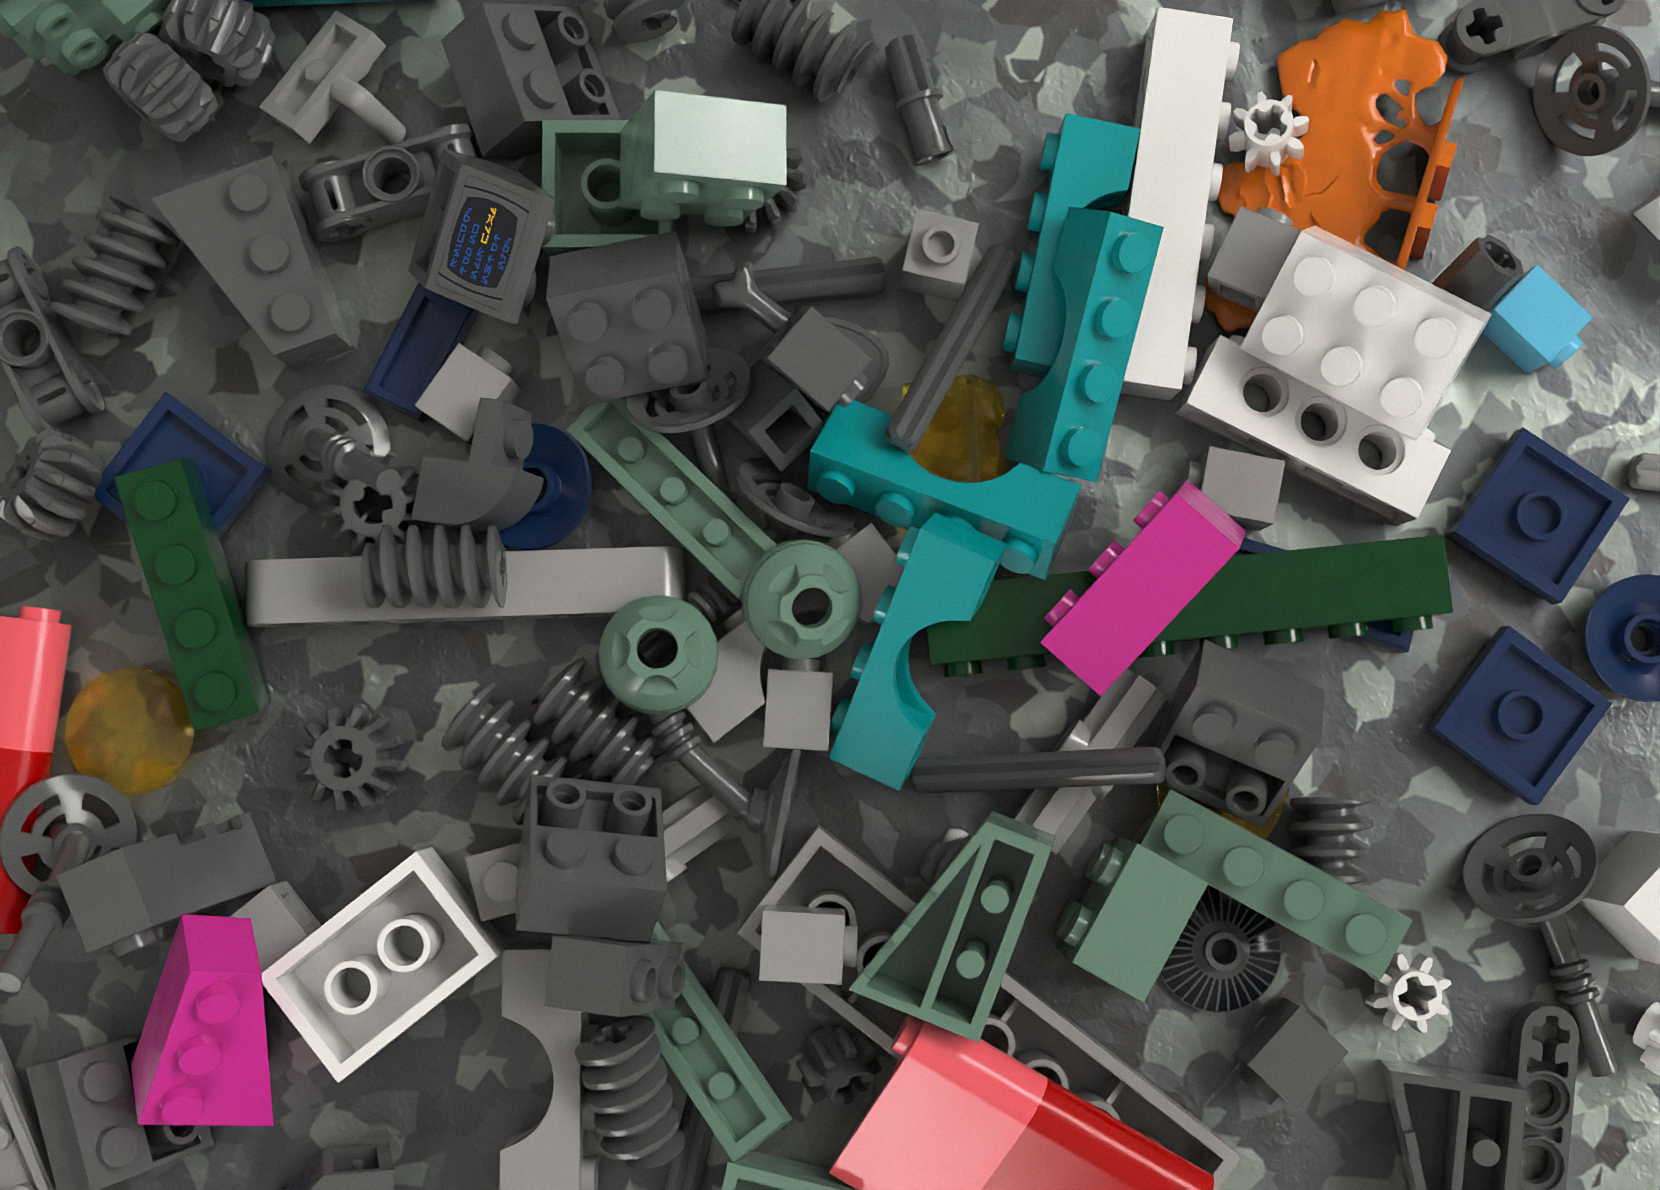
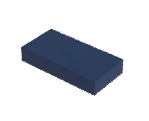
M418 282L362 392L423 423L426 415L415 404L458 343L464 344L479 314L478 310L425 289Z

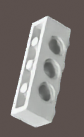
M1220 335L1207 348L1175 414L1258 456L1285 461L1284 469L1398 526L1418 519L1451 450L1434 442L1436 435L1426 428L1417 441L1395 431L1239 349L1245 337L1232 335L1228 339ZM1245 384H1257L1267 392L1270 401L1267 412L1255 411L1247 405L1243 396ZM1303 412L1315 413L1323 420L1326 429L1323 441L1313 440L1304 433L1301 427ZM1361 440L1371 441L1379 448L1382 461L1378 470L1367 467L1361 461L1358 453Z

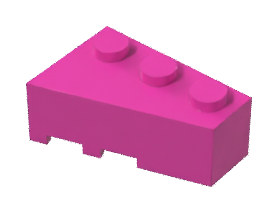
M1188 479L1171 498H1168L1160 490L1133 519L1142 530L1132 541L1123 548L1114 540L1088 569L1097 579L1082 596L1079 597L1070 589L1044 617L1053 628L1040 643L1100 697L1240 549L1246 531Z
M181 914L131 1064L138 1125L274 1126L262 974L251 918Z

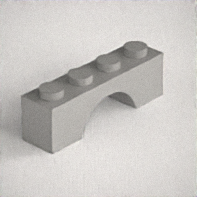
M872 523L861 531H858L853 526L847 535L832 537L826 543V545L831 546L843 555L856 573L861 586L862 596L860 616L857 622L866 627L873 622V614L888 584L897 588L905 568L895 563L897 554ZM807 588L800 592L792 605L794 619L796 620L814 613H826L829 604L825 592L819 588ZM743 608L735 612L722 624L728 634L717 642L719 655L717 671L713 681L704 695L687 708L714 743H718L766 705L762 685V666L768 648L760 643L749 629L743 615Z
M512 943L502 950V1017L522 1025L541 1042L551 1062L554 1085L551 1103L546 1115L531 1128L511 1136L500 1150L499 1190H598V1157L587 1156V1131H596L594 1120L598 1113L590 1108L587 1098L592 1090H588L584 1086L581 1074L586 1066L578 1063L574 1051L582 1041L599 1030V1025L589 1024L588 1012L544 1006L552 943Z

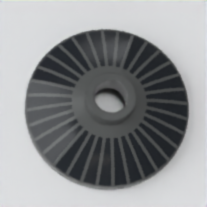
M1207 885L1159 975L1167 988L1177 998L1193 1008L1213 1013H1226L1242 1009L1259 999L1268 990L1277 975L1282 952L1277 924L1270 918ZM1220 939H1228L1233 947L1231 957L1225 962H1216L1212 956V947Z

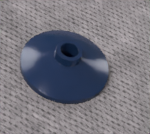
M537 423L531 424L533 428V445L529 455L524 459L523 471L542 477L544 481L547 480L546 494L541 501L536 500L531 510L520 521L498 532L502 544L527 551L551 547L570 535L585 515L592 490L590 466L579 444L562 430Z
M1645 574L1631 576L1608 586L1592 603L1583 628L1585 654L1595 675L1613 692L1635 701H1660V575ZM1635 628L1640 629L1646 637V644L1640 651L1636 650L1631 643V632Z

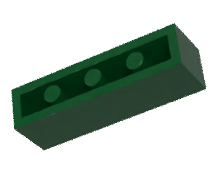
M179 459L114 477L194 731L260 713L270 704V700L219 536L215 530L212 514L195 460Z

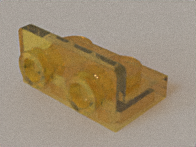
M973 374L956 376L919 445L915 450L908 452L921 467L938 477L963 483L984 482L998 478L1008 472L1006 459L999 450L998 428L1002 427L1004 423V403L1000 392L996 390L994 382ZM912 383L902 384L903 398Z

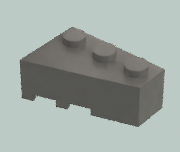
M273 155L150 198L276 358L292 369L297 370L353 350L295 181Z
M250 812L237 815L218 825H215L214 822L201 825L193 829L194 835L185 839H178L177 834L172 833L122 847L56 875L86 954L112 947L116 958L139 949L144 950L162 942H169L174 938L181 914L202 915L264 889L269 885L278 883Z

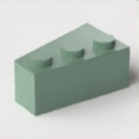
M992 811L868 962L848 990L979 1043L1056 836Z

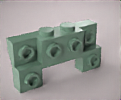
M0 0V32L9 40L12 38L34 62L38 63L46 56L65 74L68 72L74 77L83 69H89L99 64L107 56L110 46L119 39L123 42H128L138 32L153 34L159 38L158 35L163 25L161 20L168 4H171V0Z

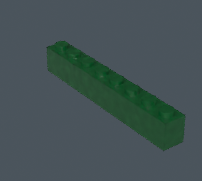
M1444 535L1232 556L1137 658L1174 655V642L1199 640V646H1201L1204 639L1226 649L1239 648L1238 636L1263 634L1264 645L1303 642L1304 629L1324 627L1328 628L1329 639L1368 635L1367 623L1392 621L1393 633L1433 629L1432 617L1453 613ZM1089 571L1050 574L1046 580L1035 576L993 580L983 604L971 621H943L926 627L930 667L943 666L944 677L982 674L981 662L1007 659L1008 671L1046 667L1045 655L1054 654L1040 642L1053 626L1044 617L1070 589L1081 597L1097 578Z

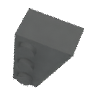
M1380 1059L1410 1190H1519L1527 1089L1511 1077Z

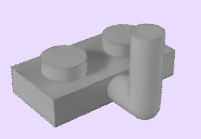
M335 10L259 106L272 120L308 144L330 122L334 112L341 104L355 112L388 145L399 143L406 134L405 126L366 88L358 84L368 74L372 64L386 48V45L373 31Z

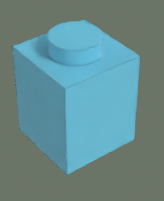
M1536 265L1526 271L1487 310L1492 315L1482 333L1525 374H1528L1546 364L1556 369L1568 360L1583 344V341L1577 334L1593 317L1541 267Z

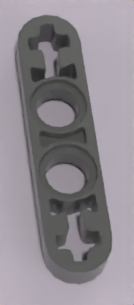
M1542 1001L1530 1002L1520 1007L1513 1016L1509 1033L1505 1077L1515 1079L1525 1089L1536 1080H1546L1550 1083L1554 1092V1100L1548 1111L1532 1115L1526 1110L1522 1151L1530 1145L1542 1146L1548 1156V1165L1546 1171L1536 1179L1527 1180L1523 1179L1520 1175L1519 1189L1566 1190L1580 1039L1579 1028L1573 1016L1566 1010ZM1545 1020H1547L1548 1024L1557 1027L1558 1033L1556 1039H1546L1543 1046L1542 1042L1532 1038L1531 1032L1533 1026H1544ZM1528 1058L1539 1062L1545 1059L1556 1064L1555 1072L1536 1065L1527 1066Z

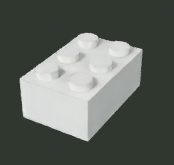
M1317 226L1301 230L1239 349L1417 441L1427 428L1492 314Z
M430 847L413 853L261 973L262 984L339 1083L502 955V950L508 944L489 920L481 922L477 904L435 850Z

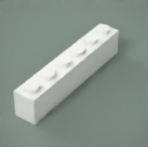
M1158 7L1147 30L1134 127L1140 128V134L1129 188L1123 198L1121 215L1163 226L1164 229L1120 392L1122 394L1170 401L1182 390V384H1191L1194 376L1197 348L1188 346L1191 323L1198 324L1200 322L1206 294L1205 286L1196 285L1199 262L1208 261L1214 238V225L1206 224L1205 218L1208 201L1215 202L1218 197L1223 172V165L1213 162L1216 140L1224 141L1231 115V103L1222 102L1225 80L1232 81L1235 75L1240 49L1238 42L1230 41L1233 18Z

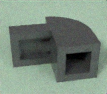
M480 397L469 461L423 455L411 519L434 526L443 525L445 529L459 531L462 525H469L472 533L486 534L489 525H496L499 532L520 521L535 504L544 482V478L523 471L524 459L529 455L533 445V428L531 425L533 413L504 400Z

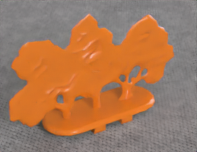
M1403 9L1395 12L1382 10L1369 23L1343 18L1338 23L1325 27L1315 39L1302 40L1280 53L1277 58L1283 97L1285 98L1287 95L1293 96L1292 109L1297 111L1300 116H1308L1309 118L1308 132L1298 139L1304 145L1303 158L1298 160L1288 156L1280 164V174L1278 176H1274L1270 167H1260L1257 165L1254 170L1248 173L1245 171L1244 162L1233 161L1224 165L1217 197L1222 212L1236 216L1240 206L1257 212L1259 207L1271 208L1288 216L1293 221L1292 226L1300 229V232L1301 230L1317 226L1379 258L1381 257L1364 243L1365 233L1377 223L1381 214L1389 208L1408 212L1411 214L1398 259L1397 261L1385 260L1406 271L1410 256L1423 259L1438 209L1437 204L1429 203L1427 200L1429 198L1441 201L1457 143L1448 142L1446 139L1464 78H1458L1453 82L1441 121L1431 126H1426L1418 113L1415 95L1420 90L1433 86L1446 70L1448 56L1438 41L1425 39L1413 33L1407 12ZM1397 79L1406 80L1410 83L1408 95L1400 94L1394 86ZM1381 94L1390 96L1403 109L1398 111L1396 118L1406 122L1402 128L1385 121L1376 108V99ZM1382 130L1394 135V138L1389 142L1378 144L1374 141V138ZM1404 141L1419 145L1429 155L1417 196L1384 190L1377 181V168L1383 154L1393 146ZM1207 278L1203 285L1206 289L1204 306L1207 311L1215 313L1219 325L1228 332L1251 327L1258 313L1210 294Z

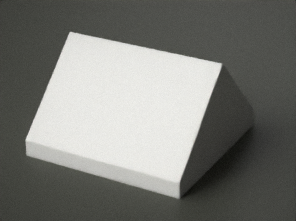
M1630 831L1598 865V872L1593 886L1579 904L1635 958L1659 965L1660 832Z

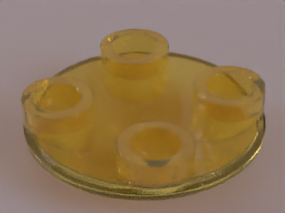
M127 667L111 670L96 677L80 691L68 713L65 737L68 753L79 773L95 776L106 781L122 795H137L169 785L177 778L179 771L184 766L191 752L194 729L180 688L157 672L143 668Z

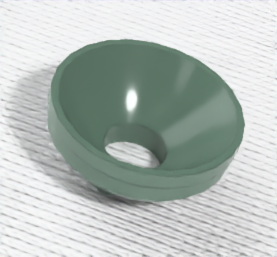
M808 539L785 541L771 547L761 555L749 570L742 592L743 615L749 629L758 641L772 652L796 659L820 657L841 645L854 630L860 616L862 604L860 583L854 569L846 558L831 546ZM807 588H819L825 592L828 598L829 605L825 616L815 624L803 625L798 623L792 614L794 599Z
M655 595L632 601L616 612L606 625L601 637L598 656L600 671L606 685L619 701L629 708L644 714L664 715L688 708L704 695L717 671L719 653L716 636L712 627L700 611L689 603L675 597ZM657 630L672 635L678 645L674 661L670 665L659 669L644 665L637 654L641 638L645 634Z

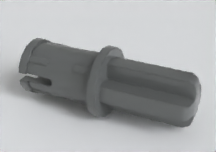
M915 34L900 36L891 40L885 48V54L899 97L894 106L896 112L903 113L916 155V163L927 164L946 158L955 152V148L951 144L939 100L943 98V92L940 88H934L921 41Z

